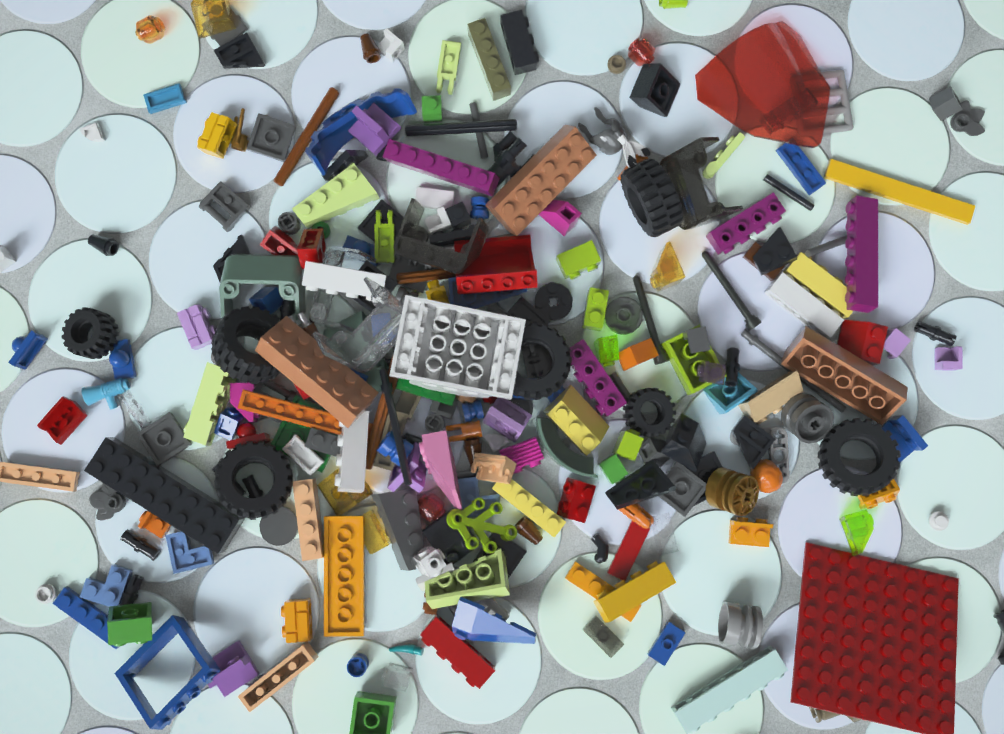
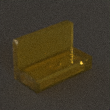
M373 509L363 514L364 544L371 555L391 544Z

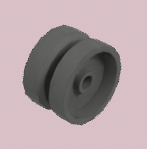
M802 393L790 398L784 405L781 412V421L783 426L800 441L810 444L824 439L827 433L831 431L834 415L832 410L815 396Z

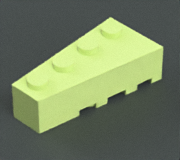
M353 163L293 207L292 210L305 227L309 229L318 222H326L330 218L343 215L349 210L362 207L364 204L371 201L374 202L380 198L358 167Z
M209 362L206 364L189 421L184 427V438L205 446L212 445L220 413L226 409L230 399V383L237 382V378L229 377L230 374L224 373L220 369L221 366Z
M501 549L496 550L494 554L480 557L478 561L469 565L464 564L455 571H448L425 581V596L428 605L435 609L458 605L460 597L474 602L510 595L506 557Z

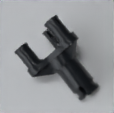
M511 131L499 143L493 146L495 163L487 171L495 173L500 178L496 189L508 176L513 177L535 155L532 154L522 166H519L515 162V158L527 145Z

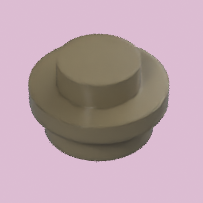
M620 55L611 56L607 63L608 70L613 74L622 73L626 67L625 59Z

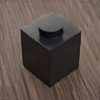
M463 201L445 209L453 229L463 228L471 224V218Z

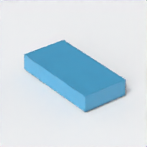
M180 83L143 94L150 114L187 103Z

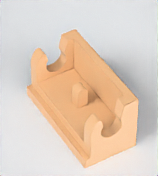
M483 453L474 454L475 458L472 463L471 473H476L478 467L476 475L478 480L510 484L516 467L515 462L507 456Z

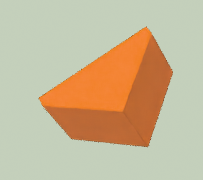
M652 338L616 353L623 371L659 356Z

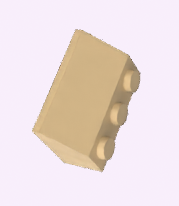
M793 371L782 375L738 405L740 410L757 425L763 423L768 419L767 415L783 410V405L790 398L804 392L799 373Z

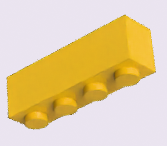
M654 561L646 566L648 570L643 573L639 570L630 575L631 580L627 582L622 580L613 585L615 589L608 592L606 589L597 594L598 599L593 602L605 623L613 621L676 583L665 561L661 563Z

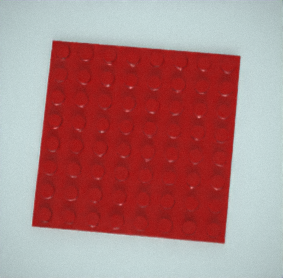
M806 542L790 703L920 734H954L959 578Z

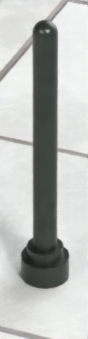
M703 251V259L746 319L744 320L746 328L750 331L762 322L759 317L750 313L709 252Z
M636 275L633 277L634 286L650 338H652L659 356L653 358L654 364H662L670 360L665 350H662L641 279Z

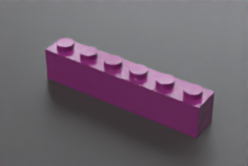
M391 139L388 140L383 154V158L389 163L492 197L500 179L493 172Z
M856 195L847 203L845 209L847 213L845 225L847 231L845 247L847 248V257L845 259V265L847 266V275L845 277L847 293L845 295V302L847 303L846 310L869 313L878 308V199Z

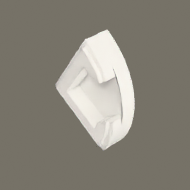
M97 122L79 129L80 133L88 140L98 143L105 142Z
M490 433L484 436L493 452L510 443L506 437L500 434Z

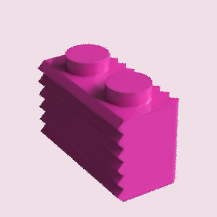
M536 437L499 450L501 456H507L516 463L513 474L523 471V466L530 465V468L540 465V460L544 459Z

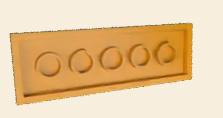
M364 515L324 516V637L364 636Z

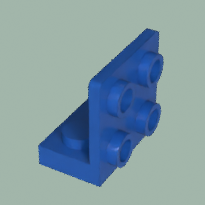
M904 415L891 417L881 428L885 432L889 430L892 433L890 436L892 440L896 439L898 443L896 450H900L901 457L898 458L899 462L904 460L913 451H923L928 447V444Z

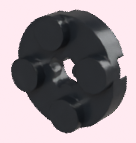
M550 282L543 285L537 291L534 304L535 308L548 320L556 321L565 318L572 308L573 297L569 289L564 285ZM556 297L558 305L550 306V300L548 299Z

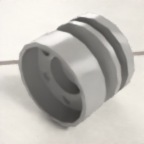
M723 602L718 619L719 642L724 645L735 646L739 641L740 646L744 648L747 646L751 649L758 648L763 630L761 608L745 604L741 610L738 603Z

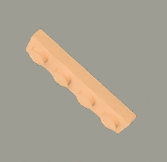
M0 462V482L72 492L77 491L80 472Z

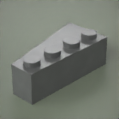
M410 488L394 492L371 494L378 508L379 517L382 518L385 526L386 535L392 544L391 547L400 570H416L415 565H417V562L413 557L424 548L416 490Z

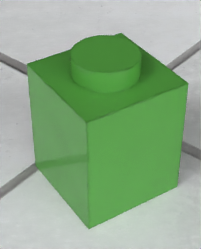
M441 95L422 96V116L424 122H443Z
M612 454L598 463L599 468L610 484H617L628 475L627 470L616 454Z

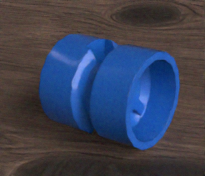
M391 429L381 441L376 451L385 457L390 456V461L400 466ZM404 439V448L408 457L414 445Z

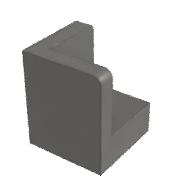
M951 86L929 98L932 110L940 121L963 110L960 100Z
M706 326L682 332L684 340H688L690 353L711 350Z
M454 400L453 405L449 406L432 401L429 411L452 420L458 402Z
M649 437L641 445L639 454L645 464L653 459L661 467L670 459V457L661 453L665 440Z

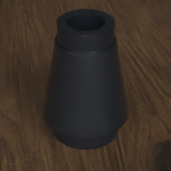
M94 234L88 238V244L105 256H114L118 252L119 243L114 238Z

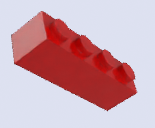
M438 614L421 631L420 635L422 636L421 640L428 647L432 645L437 650L436 654L442 660L447 659L451 663V668L459 674L461 672L467 677L465 680L470 686H476L480 689L496 671V667L467 640L457 638L453 633L452 626Z

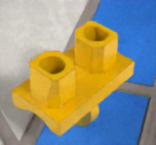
M438 279L427 282L429 290L425 292L428 300L450 304L444 285L440 286Z

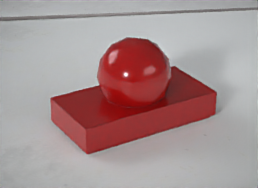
M243 423L237 429L239 438L226 441L228 449L234 450L235 445L240 443L241 446L246 445V441H253V443L263 441L267 443L271 441L270 434L265 432L256 434L257 430L253 424Z

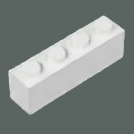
M306 261L302 285L306 286V290L318 291V288L326 289L328 294L338 295V292H344L346 297L358 298V295L366 296V300L377 302L378 298H383L386 275Z
M782 272L777 275L764 294L805 326L827 339L831 338L844 321L840 317V313L828 308L821 298L810 294V290L807 287L797 284L790 274Z
M364 411L349 428L339 421L342 433L338 434L337 446H341L340 454L336 456V466H339V474H335L334 485L338 486L337 492L362 493L364 491L369 411Z

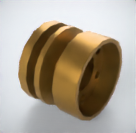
M724 467L718 468L711 474L706 484V500L710 506L738 516H746L753 510L758 500V482L750 475L738 473Z

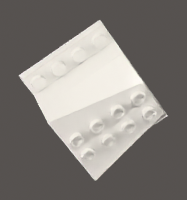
M405 295L389 376L406 379L411 384L439 392L465 397L489 398L494 396L511 400L526 319Z

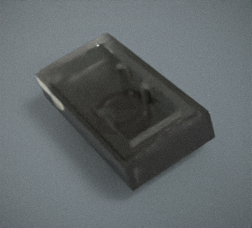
M597 615L582 628L610 658L625 645Z

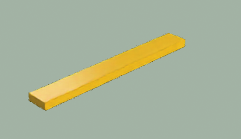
M834 159L829 160L824 175L825 179L966 225L971 223L975 210V205Z

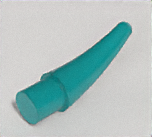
M409 644L391 647L389 651L406 652L422 656L424 648Z

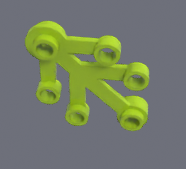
M482 498L474 499L463 510H451L447 514V524L452 529H458L465 541L466 547L470 550L476 549L479 546V540L483 545L485 553L491 554L497 550L496 543L490 541L484 531L500 534L504 541L514 540L517 536V529L511 524L499 526L484 522L491 516L502 512L503 507L499 502L492 503L486 511L474 519L467 518V516L475 510H481L485 507V501ZM476 501L480 502V507L476 505ZM494 505L498 508L497 512L494 510ZM455 516L459 517V522H456ZM466 526L472 527L479 540L476 537H471ZM471 540L474 541L473 547L470 545ZM489 544L492 546L491 551L488 549Z

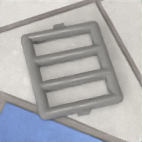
M821 69L813 70L811 73L790 76L789 82L799 137L814 135L826 137L830 136L831 133L853 130L854 126L844 70L821 72ZM838 78L839 88L799 93L798 82ZM832 96L841 97L842 106L802 111L800 100ZM835 114L844 115L845 124L805 129L803 118Z

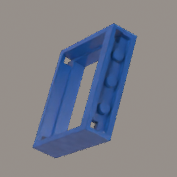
M172 615L152 635V641L144 643L114 674L150 729L163 730L167 725L171 724V720L177 714L186 709V705L192 699L200 695L201 690L213 681V678L221 669L185 618ZM179 634L202 669L156 714L134 680V677Z

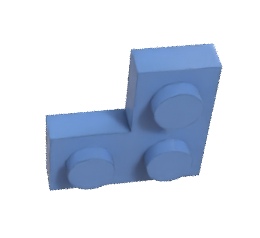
M476 477L458 479L462 509L469 506L476 498H482L485 501L483 509L475 510L467 518L479 516L492 503H500L499 494L480 496L478 479ZM476 501L478 507H480V502ZM494 505V510L497 512L498 508Z
M183 532L165 535L173 574L215 564L212 550L205 546L191 549L189 537Z
M113 564L111 565L106 582L91 577L86 578L80 598L108 607L120 605L123 598L122 593L127 589L133 570Z

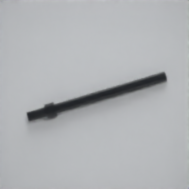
M380 369L379 373L382 382L380 387L386 400L404 485L408 486L413 483L392 395L394 390L392 383L389 381L387 369Z

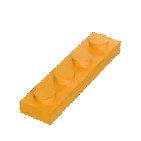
M576 561L565 576V579L595 599H598L597 594L607 589L610 592L615 589ZM641 605L636 606L621 616L632 622Z

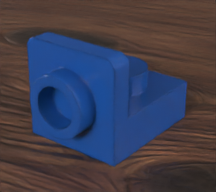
M227 407L220 413L214 433L228 440H233L244 416L236 408Z

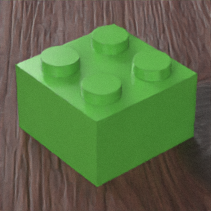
M152 602L109 606L107 620L108 646L120 647L126 645V643L144 644L152 641Z
M357 691L354 697L349 734H392L397 696Z

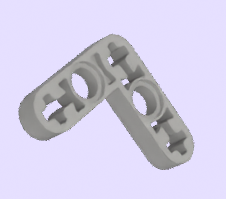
M780 427L762 428L771 436L777 434V431L779 434H782V438H779L778 441L779 444H783V447H773V444H778L777 438H775L776 440L768 449L769 460L775 464H784V467L780 466L781 472L784 473L783 484L788 481L790 476L788 434L785 429ZM731 432L730 441L734 445H738ZM777 450L783 452L784 456L781 461H777L774 458V453Z

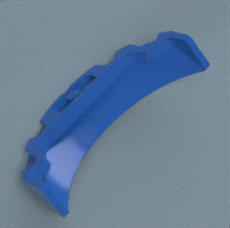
M394 89L391 93L385 94L375 92L365 100L357 99L327 118L322 123L324 127L319 131H314L311 135L312 142L305 150L307 156L322 176L327 173L328 166L336 153L354 138L348 130L358 121L357 117L352 113L356 106L363 111L364 109L368 110L374 103L391 118L414 115L417 113V110L409 94L402 89Z

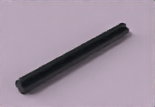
M517 120L406 125L405 134L406 136L516 131Z

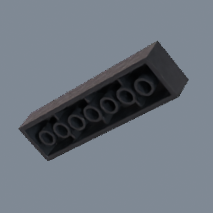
M105 437L84 470L216 554L225 552L245 518L242 519L238 515L230 513L222 503L164 467L156 466L154 461L115 437Z

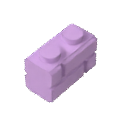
M196 304L188 309L177 312L191 349L199 350L207 345H211L216 328L209 322L211 316L206 307Z

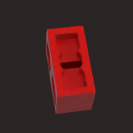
M323 229L303 230L297 248L302 269L305 268L306 261L323 262L326 252Z

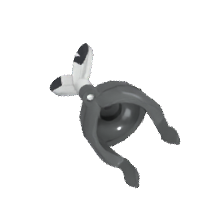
M594 107L595 115L604 124L610 125L611 129L592 136L585 125L578 123L580 131L586 135L590 143L598 146L602 153L610 156L623 148L628 168L637 164L635 154L642 157H648L651 154L647 147L628 140L626 130L615 118L606 119L597 107Z

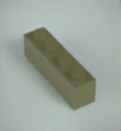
M482 18L468 23V36L492 100L496 101L510 96L511 85L486 19Z

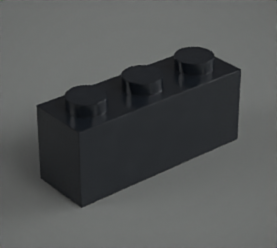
M522 10L500 15V25L514 75L536 70L539 56L538 52L533 50L534 38L527 29L529 27L528 17L523 15Z

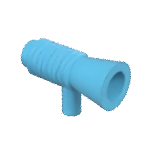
M119 378L98 386L83 387L82 396L88 406L106 398L110 410L115 409L118 406L114 396L126 393L130 389V383L127 378Z

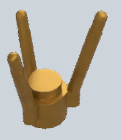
M244 108L241 109L239 122L238 116L234 117L237 127L231 141V148L241 152H246L249 140H247L248 136L241 134L245 113Z

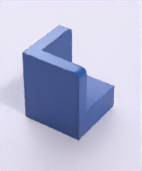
M263 287L249 298L253 307H260V310L263 311L266 309L270 311V314L283 305V298L277 287Z

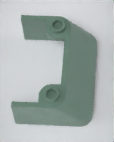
M232 254L227 257L219 286L221 318L233 310V298L239 294L240 284L279 285V293L282 298L295 301L296 320H299L297 314L301 312L305 314L306 312L305 286L302 285L304 269L300 267L299 257L296 255Z

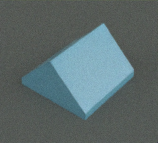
M739 372L738 385L735 387L726 386L725 377L703 389L719 414L729 412L758 392L757 388Z

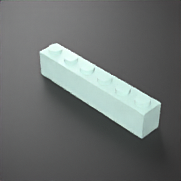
M768 646L671 707V710L686 734L695 733L701 728L702 724L714 721L721 712L730 711L734 708V704L740 700L745 701L749 699L756 690H763L768 686L767 683L782 678L788 669L776 649Z

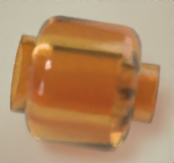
M148 15L136 22L135 34L140 41L153 44L164 37L165 26L159 17Z

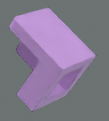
M897 328L888 330L883 348L889 352L887 356L889 359L897 358L911 341Z
M962 346L952 348L936 347L934 349L935 370L956 371L963 369Z

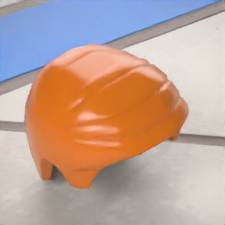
M761 459L754 469H750L749 475L757 480L760 492L771 493L781 487L783 475L773 461Z

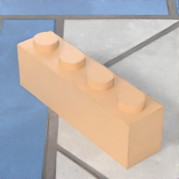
M316 478L293 481L302 561L323 558L324 535Z
M305 642L237 697L250 713L315 662L319 656L311 645Z

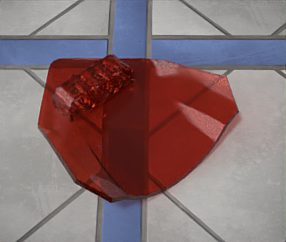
M785 22L764 24L747 32L724 48L695 75L697 100L751 136L809 148H815L820 145L828 110L830 86L819 71L802 37Z

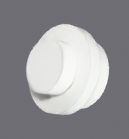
M936 511L929 516L928 523L933 530L943 531L949 525V518L945 513Z
M43 584L37 588L35 598L41 604H49L56 598V589L51 584Z

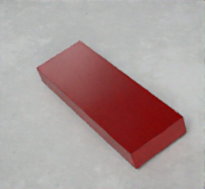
M630 522L607 570L608 574L626 581L650 528L645 529L636 522Z

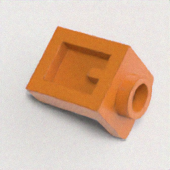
M145 511L141 515L138 525L140 529L145 528L160 538H164L172 526L149 511Z

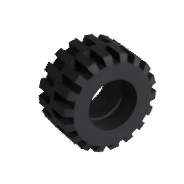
M82 307V310L76 309L75 313L68 315L69 319L64 321L65 327H62L64 334L61 337L65 340L63 344L65 347H68L67 350L69 352L89 359H101L102 356L109 355V351L114 350L113 346L118 342L116 337L119 336V332L116 329L119 327L115 323L116 320L110 317L111 315L87 307ZM93 327V334L88 340V333Z
M659 388L640 389L632 393L630 398L626 399L627 404L623 406V410H625L623 419L626 418V426H630V429L641 433L640 436L656 437L666 433V430H670L672 427L670 424L675 422L673 415H676V411H673L675 403H671V396H666V392L663 390L659 391ZM646 401L652 402L657 408V418L652 424L646 423L641 417V407Z

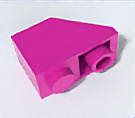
M552 200L539 216L565 236L576 226L582 213L568 201Z
M230 383V403L249 422H258L261 414L238 409L242 390L252 391L255 384Z

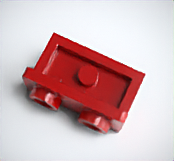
M62 396L37 424V427L46 431L56 443L62 445L88 415L77 402Z
M567 477L556 514L567 519L585 523L596 486Z

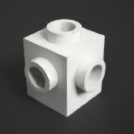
M430 545L421 549L413 557L417 562L415 566L420 574H425L430 578L441 574L443 568L447 566L444 562L445 556L439 548L436 550Z

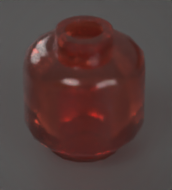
M636 38L627 48L629 50L628 57L638 67L643 66V64H650L655 59L653 56L655 47L646 38Z
M430 493L428 496L423 494L418 500L419 514L428 522L437 520L446 512L444 509L446 506L445 502L434 493Z

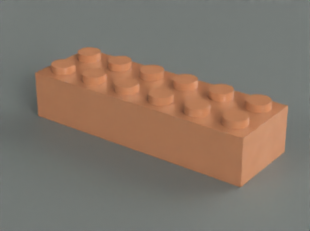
M564 125L485 206L509 233L518 236L597 155L576 126Z
M285 316L260 338L255 349L259 355L347 428L364 413L379 394L378 391L288 316Z
M805 326L783 354L781 365L792 372L797 371L802 378L881 425L907 400L908 387L807 326Z

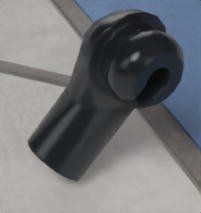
M596 533L591 537L592 542L598 547L594 560L601 564L608 559L609 546Z

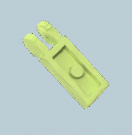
M442 40L437 71V93H441L444 79L449 80L447 91L449 95H453L461 50L460 42Z
M741 132L736 137L733 135L725 144L728 147L724 152L720 149L713 158L716 161L709 162L702 172L704 178L711 179L745 138Z

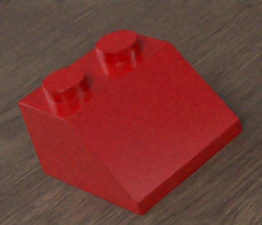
M844 320L840 327L837 345L872 366L878 365L881 361L888 326L866 321Z

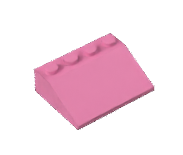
M446 430L423 434V442H419V447L428 474H432L434 481L455 509L463 510L455 460Z

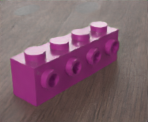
M773 192L709 232L706 238L717 255L722 252L726 255L735 249L734 245L738 242L742 245L750 240L749 235L754 232L758 235L767 229L765 225L770 222L774 225L783 219L781 215L786 210Z
M582 339L571 346V367L575 371L573 375L579 383L582 382L586 387L584 391L589 399L593 398L597 403L595 408L601 416L604 414L607 417L627 404L585 340Z

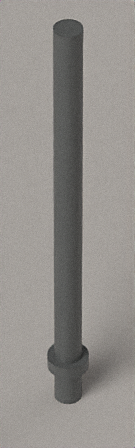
M746 329L741 333V336L749 341L748 344L757 347L789 373L792 372L781 365L782 357L760 341L757 335H752ZM800 376L803 384L838 411L843 413L847 407L832 395Z

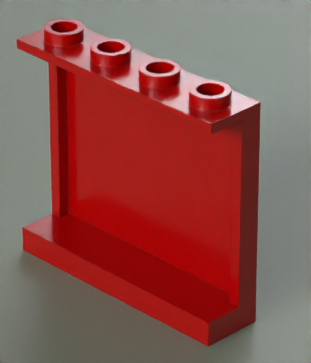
M530 234L454 241L458 294L538 288L537 269L534 266Z

